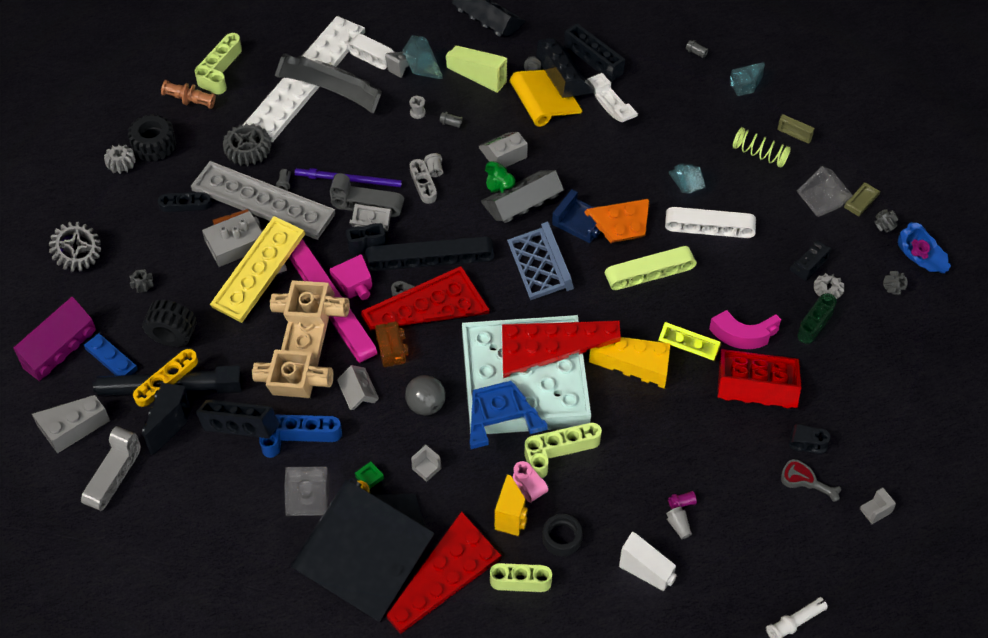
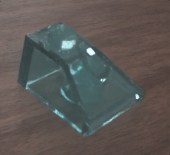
M412 35L402 51L413 74L442 79L443 76L428 40L422 36Z

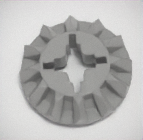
M825 273L823 276L819 275L815 280L814 290L823 299L835 300L843 294L844 283L841 282L840 278H836L834 274L830 276ZM828 283H831V288L827 290Z

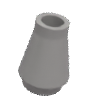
M676 507L666 513L667 521L678 533L681 540L692 535L686 511L682 507Z

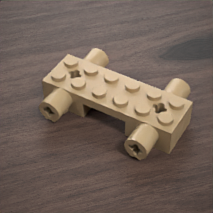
M292 281L289 293H273L271 295V311L284 313L283 315L288 324L281 350H274L271 363H254L252 378L255 382H266V386L272 395L310 398L313 386L331 387L334 376L333 369L331 367L317 366L329 316L347 317L350 304L348 298L334 297L335 293L329 283Z

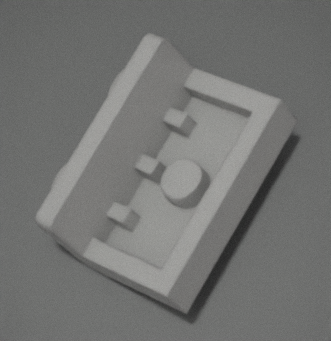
M355 204L350 225L352 227H365L369 224L381 223L383 224L384 231L388 232L392 210Z

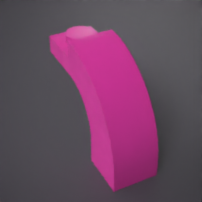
M725 310L711 318L709 329L720 341L729 346L739 349H756L767 345L770 336L775 335L779 331L781 319L776 314L757 325H745L738 322L728 310Z

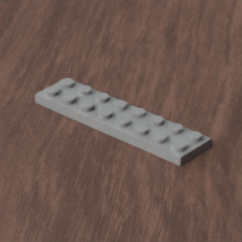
M209 161L191 185L192 191L208 193L215 200L241 210L248 209L253 215L271 221L273 216L304 230L306 236L317 240L336 214L333 208L212 161Z

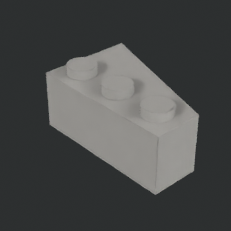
M95 395L32 414L38 428L57 453L110 421L104 406Z

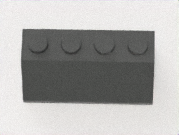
M540 170L516 182L513 188L505 189L503 193L499 191L481 200V202L496 221L506 223L513 220L514 215H522L529 211L528 208L542 205L547 198H556L559 196L558 193L564 189L556 170Z

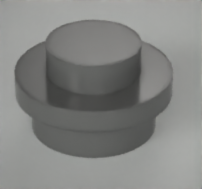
M528 57L524 62V68L526 71L540 70L541 62L537 57Z

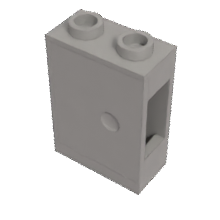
M248 211L203 229L202 232L217 265L221 267L243 258L264 229H260L258 218L253 217L252 213Z

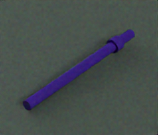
M314 168L309 170L295 169V175L306 176L309 179L323 178L333 180L334 175L338 174L318 171V169ZM345 174L349 177L350 182L392 187L402 186V180Z

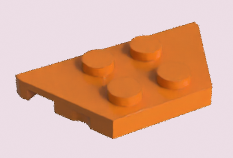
M644 199L590 208L585 211V215L592 217L597 223L595 226L604 233L610 243L642 238L646 233L649 200Z

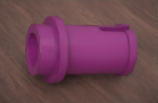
M693 491L681 495L672 494V497L668 499L671 509L694 505L697 502Z

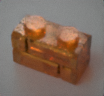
M396 321L376 325L375 332L382 365L389 367L394 364H405V356L409 355L407 344L402 343V340L405 339L403 328H399Z

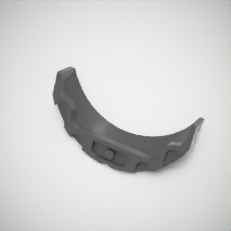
M283 54L275 73L276 77L307 82L338 93L358 103L373 114L382 93L380 89L370 86V82L355 77V74L322 61L310 60L304 56L293 57L289 54Z

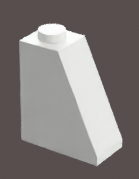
M632 532L622 547L619 567L665 591L667 585L672 586L677 575L674 574L676 565L636 533Z

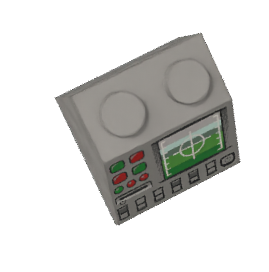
M509 132L479 145V149L489 162L496 161L504 167L527 158L528 144L519 132Z

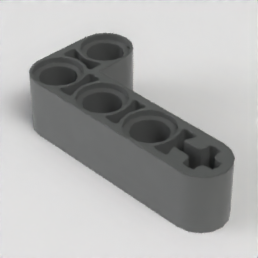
M342 173L334 175L330 188L332 205L342 210L354 211L355 204L391 209V217H397L401 213L404 197L399 193L351 186L349 177Z

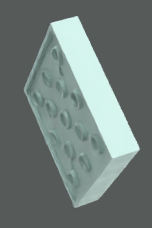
M578 315L462 323L470 435L473 390L511 380L526 397L529 405L535 408L539 417L547 423V430L565 429L590 423L591 410L583 353H575L569 355V358L541 367L537 365L527 368L525 372L520 373L518 371L510 374L509 377L503 378L502 324L579 322ZM524 417L484 427L486 434L529 431Z

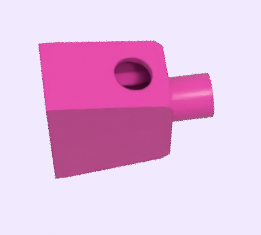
M362 255L330 268L331 281L348 298H353L357 295L361 300L369 298L372 280Z

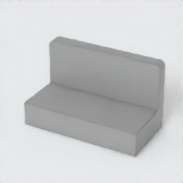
M351 365L337 379L350 410H355L363 401L375 403L379 399L370 377L363 367Z

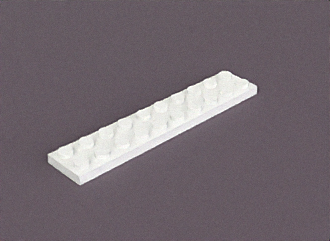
M336 16L303 56L313 61L318 60L337 67L349 52L347 45L357 34H364L365 27ZM283 78L243 126L246 123L248 125L253 123L255 126L260 125L269 134L271 142H274L320 86L295 79Z

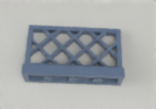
M548 222L542 223V228L507 240L530 300L566 288V291L574 289L571 276ZM541 235L539 244L531 241L533 237ZM521 242L524 243V246L520 250L514 248L513 244ZM528 245L536 247L533 254L525 251ZM540 249L547 251L544 258L537 256ZM522 255L530 257L527 264L520 262ZM534 259L542 262L539 268L531 266ZM546 263L553 265L550 272L542 270ZM528 269L536 272L533 278L525 276ZM539 274L548 276L544 283L536 280ZM551 278L557 279L560 284L554 286L548 283ZM534 284L541 286L540 291L534 293L531 292V288Z

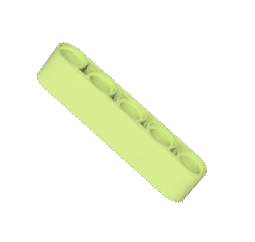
M682 246L610 266L604 273L611 289L620 290L691 270L696 266L697 262L690 248Z

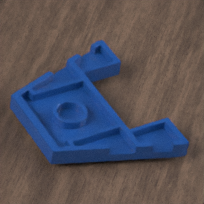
M512 380L473 390L471 449L489 445L485 426L524 417L529 433L534 434L547 430L548 425L539 417L535 408L529 405L526 397Z

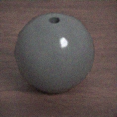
M417 376L406 387L405 400L409 409L418 415L429 416L435 414L445 403L446 391L443 384L433 376Z

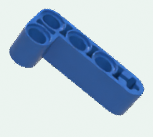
M275 414L280 426L269 439L260 438L259 441L263 455L272 458L279 454L281 440L336 442L342 436L340 420L333 416Z

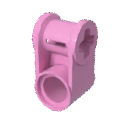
M520 461L515 464L512 478L528 502H533L548 492L545 481L528 462Z

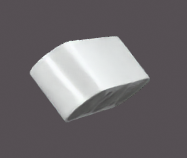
M357 34L347 45L348 51L352 55L382 70L387 68L386 53L394 52L391 48L363 34Z

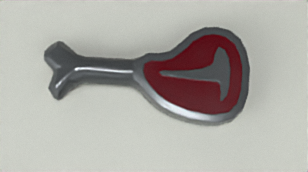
M789 460L781 473V482L786 487L797 488L803 486L809 489L815 488L829 495L833 502L840 499L839 493L842 490L840 486L830 487L817 481L812 469L799 460Z

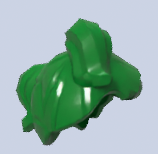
M490 161L486 164L485 171L488 172L486 184L491 193L498 191L503 193L505 189L514 187V176L508 173L502 164L496 161Z

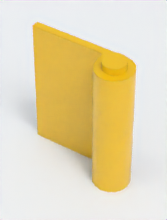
M545 70L519 71L513 73L510 77V83L536 126L546 125L552 116L582 113V109L574 96L561 97Z

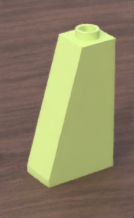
M455 46L446 55L448 69L497 93L507 83V58L460 46Z

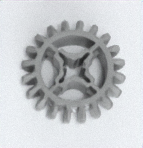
M69 222L68 227L62 224L61 230L55 229V234L51 235L53 241H49V246L52 247L49 249V253L54 254L52 256L53 260L58 259V266L62 263L64 264V270L68 266L71 267L72 272L75 267L79 271H82V266L88 269L89 263L94 265L95 259L99 258L98 252H101V247H99L101 241L96 240L98 234H92V228L86 230V224L82 227H79V222H76L75 226ZM73 235L72 239L61 241L64 237ZM80 236L84 237L89 242V244H87V242L81 241ZM76 240V245L78 246L74 253L73 244ZM61 249H63V251L68 252L71 258L64 255ZM89 252L85 257L77 259L79 254Z

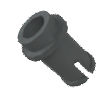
M690 40L686 46L689 53L693 52L702 58H705L708 53V48L696 43V40Z
M447 111L445 113L442 112L440 116L442 125L448 124L458 128L461 127L463 117L448 114Z
M282 169L279 173L276 187L287 191L290 189L291 172L288 171L286 175L287 169Z

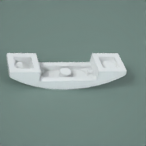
M603 73L587 79L594 89V95L614 119L624 122L638 116V113L629 103L624 104L611 89V82Z

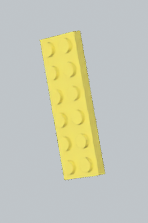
M273 216L210 303L211 307L242 323L305 236L304 230Z

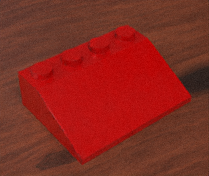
M721 349L718 398L740 400L745 403L755 402L766 406L798 407L801 392L799 359Z

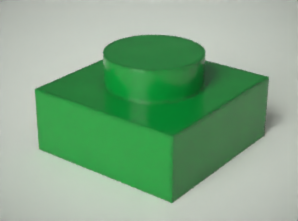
M371 461L355 472V477L359 481L366 482L369 489L384 479V475Z

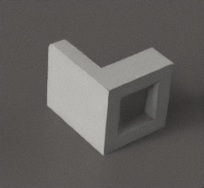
M427 445L422 447L411 458L412 470L426 482L441 469L440 456Z
M881 488L876 491L871 501L860 507V510L870 523L874 524L891 514L896 503L885 489Z

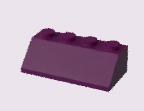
M71 297L14 347V350L23 369L40 381L49 375L51 370L58 364L62 363L81 343L91 337L96 328L92 318Z

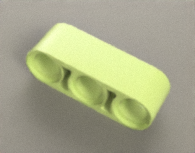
M499 563L493 565L490 569V584L496 590L546 592L552 584V571L543 565ZM496 575H503L504 578H502V579H497V578H495V576H496ZM517 576H524L525 579H524V580H518L516 577H517ZM545 577L547 580L540 581L537 578Z

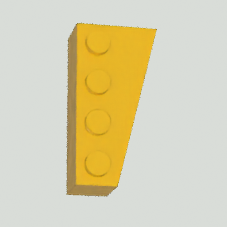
M621 337L620 342L601 348H591L589 362L610 370H619L627 376L639 377L641 381L647 383L649 381L656 383L658 387L665 389L670 343Z

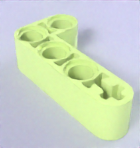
M227 34L196 67L195 75L199 87L214 94H222L227 90L223 72L242 51L238 34Z
M587 423L530 436L525 441L524 453L526 462L531 465L541 478H544L548 473L549 458L598 447L601 442V427L596 423Z

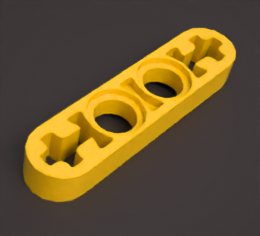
M192 349L181 351L136 388L133 393L135 403L141 407L148 406L155 400V393L160 389V387L153 386L154 382L160 380L174 385L191 371L198 363L196 352ZM172 368L179 369L174 375L168 374V371Z

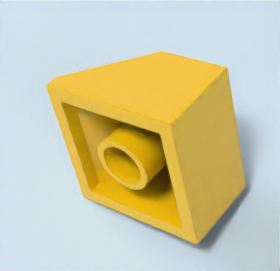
M507 475L495 508V530L519 536L521 529L525 530L527 524L528 508L525 507V498L511 475Z

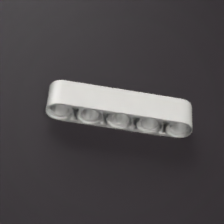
M671 207L666 211L665 227L673 232L751 238L756 234V217L749 213Z

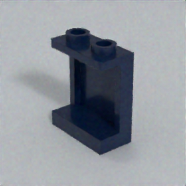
M571 189L553 212L552 225L591 243L594 238L599 236L600 230L595 226L597 223L592 217L585 215V211L595 207L578 200V192Z

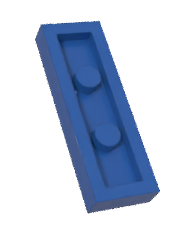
M99 333L84 344L85 349L115 376L132 375L138 370L131 360Z

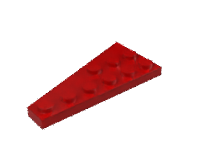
M462 266L362 310L361 315L370 330L489 314L490 310Z
M620 322L502 324L503 378L509 377L510 374L518 371L520 373L525 372L527 368L537 365L541 367L569 358V355L575 353H585L586 350L594 347L601 348L620 342Z
M463 512L459 514L387 614V619L400 634L501 560V555Z

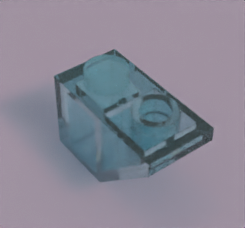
M764 62L732 70L730 83L737 96L755 91L763 77Z
M679 164L674 166V170L669 171L670 176L683 193H692L706 187L699 166Z

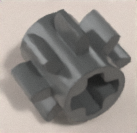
M885 209L876 215L875 218L877 220L874 223L880 231L884 229L885 232H890L896 228V221L899 219L893 210L889 212Z
M146 269L135 270L133 275L129 276L131 280L130 286L132 289L136 288L137 293L147 292L150 286H153V276L151 273L147 274Z
M890 271V275H886L883 281L887 292L893 295L901 294V290H906L908 284L904 273H899L898 271Z

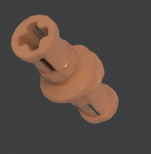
M165 80L162 84V95L168 94L182 99L184 105H188L192 101L212 109L215 104L216 94H207L200 90H195V84H192L191 88H189L188 83L182 86L169 83L168 80Z

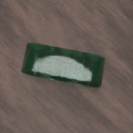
M825 293L820 296L800 324L797 335L799 341L809 344L815 340L833 315L837 303L834 295Z

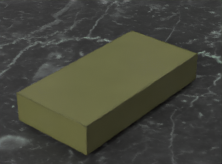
M783 114L780 117L777 130L809 144L815 128Z
M864 182L845 203L844 208L860 217L878 197L880 191Z

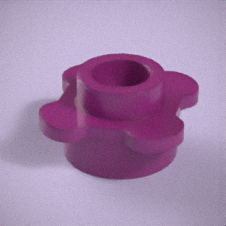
M913 240L911 242L913 245L911 254L927 259V253L930 251L928 242L925 240Z

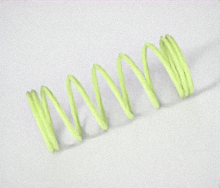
M741 127L733 142V148L737 149L742 144V151L746 152L751 147L752 156H755L760 150V160H763L769 154V163L774 162L778 157V167L782 168L790 153L791 148L789 146H786L780 157L784 146L782 144L778 154L770 162V155L775 140L766 155L761 158L766 137H764L757 152L752 154L757 133L750 146L744 151V142L749 130L745 133V128Z

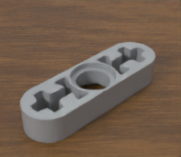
M421 159L411 161L410 173L421 200L428 204L435 202L437 191L425 162ZM420 179L428 180V182L424 184L419 183L418 181Z

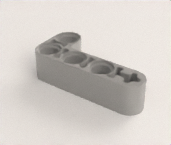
M118 426L112 430L109 436L111 450L81 497V503L100 511L109 503L141 449L137 434Z

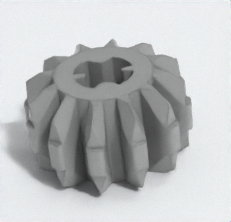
M120 143L117 147L112 145V149H106V154L104 155L108 170H111L113 173L118 171L119 174L122 171L128 173V168H133L136 160L133 150L127 145L121 146Z

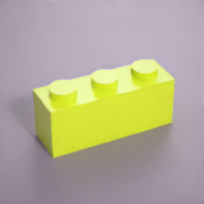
M666 322L658 339L660 342L670 343L671 346L712 361L716 360L721 346L719 341Z

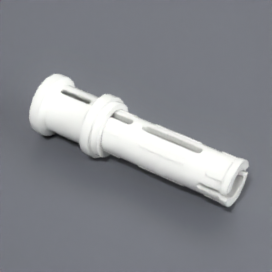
M819 597L791 616L784 615L779 622L766 627L769 637L783 638L788 634L795 633L798 626L822 611L827 610L826 602L821 604L820 602L824 599Z

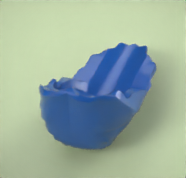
M911 222L907 228L900 232L897 241L898 246L911 261L927 269L929 272L938 271L945 273L949 271L951 265L948 263V254L937 245L935 239L927 233L921 224ZM913 240H925L928 242L930 251L927 253V259L911 254L913 249L911 242Z

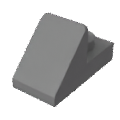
M392 52L385 55L388 70L400 78L403 77L405 68L409 65H415L417 58L406 52Z

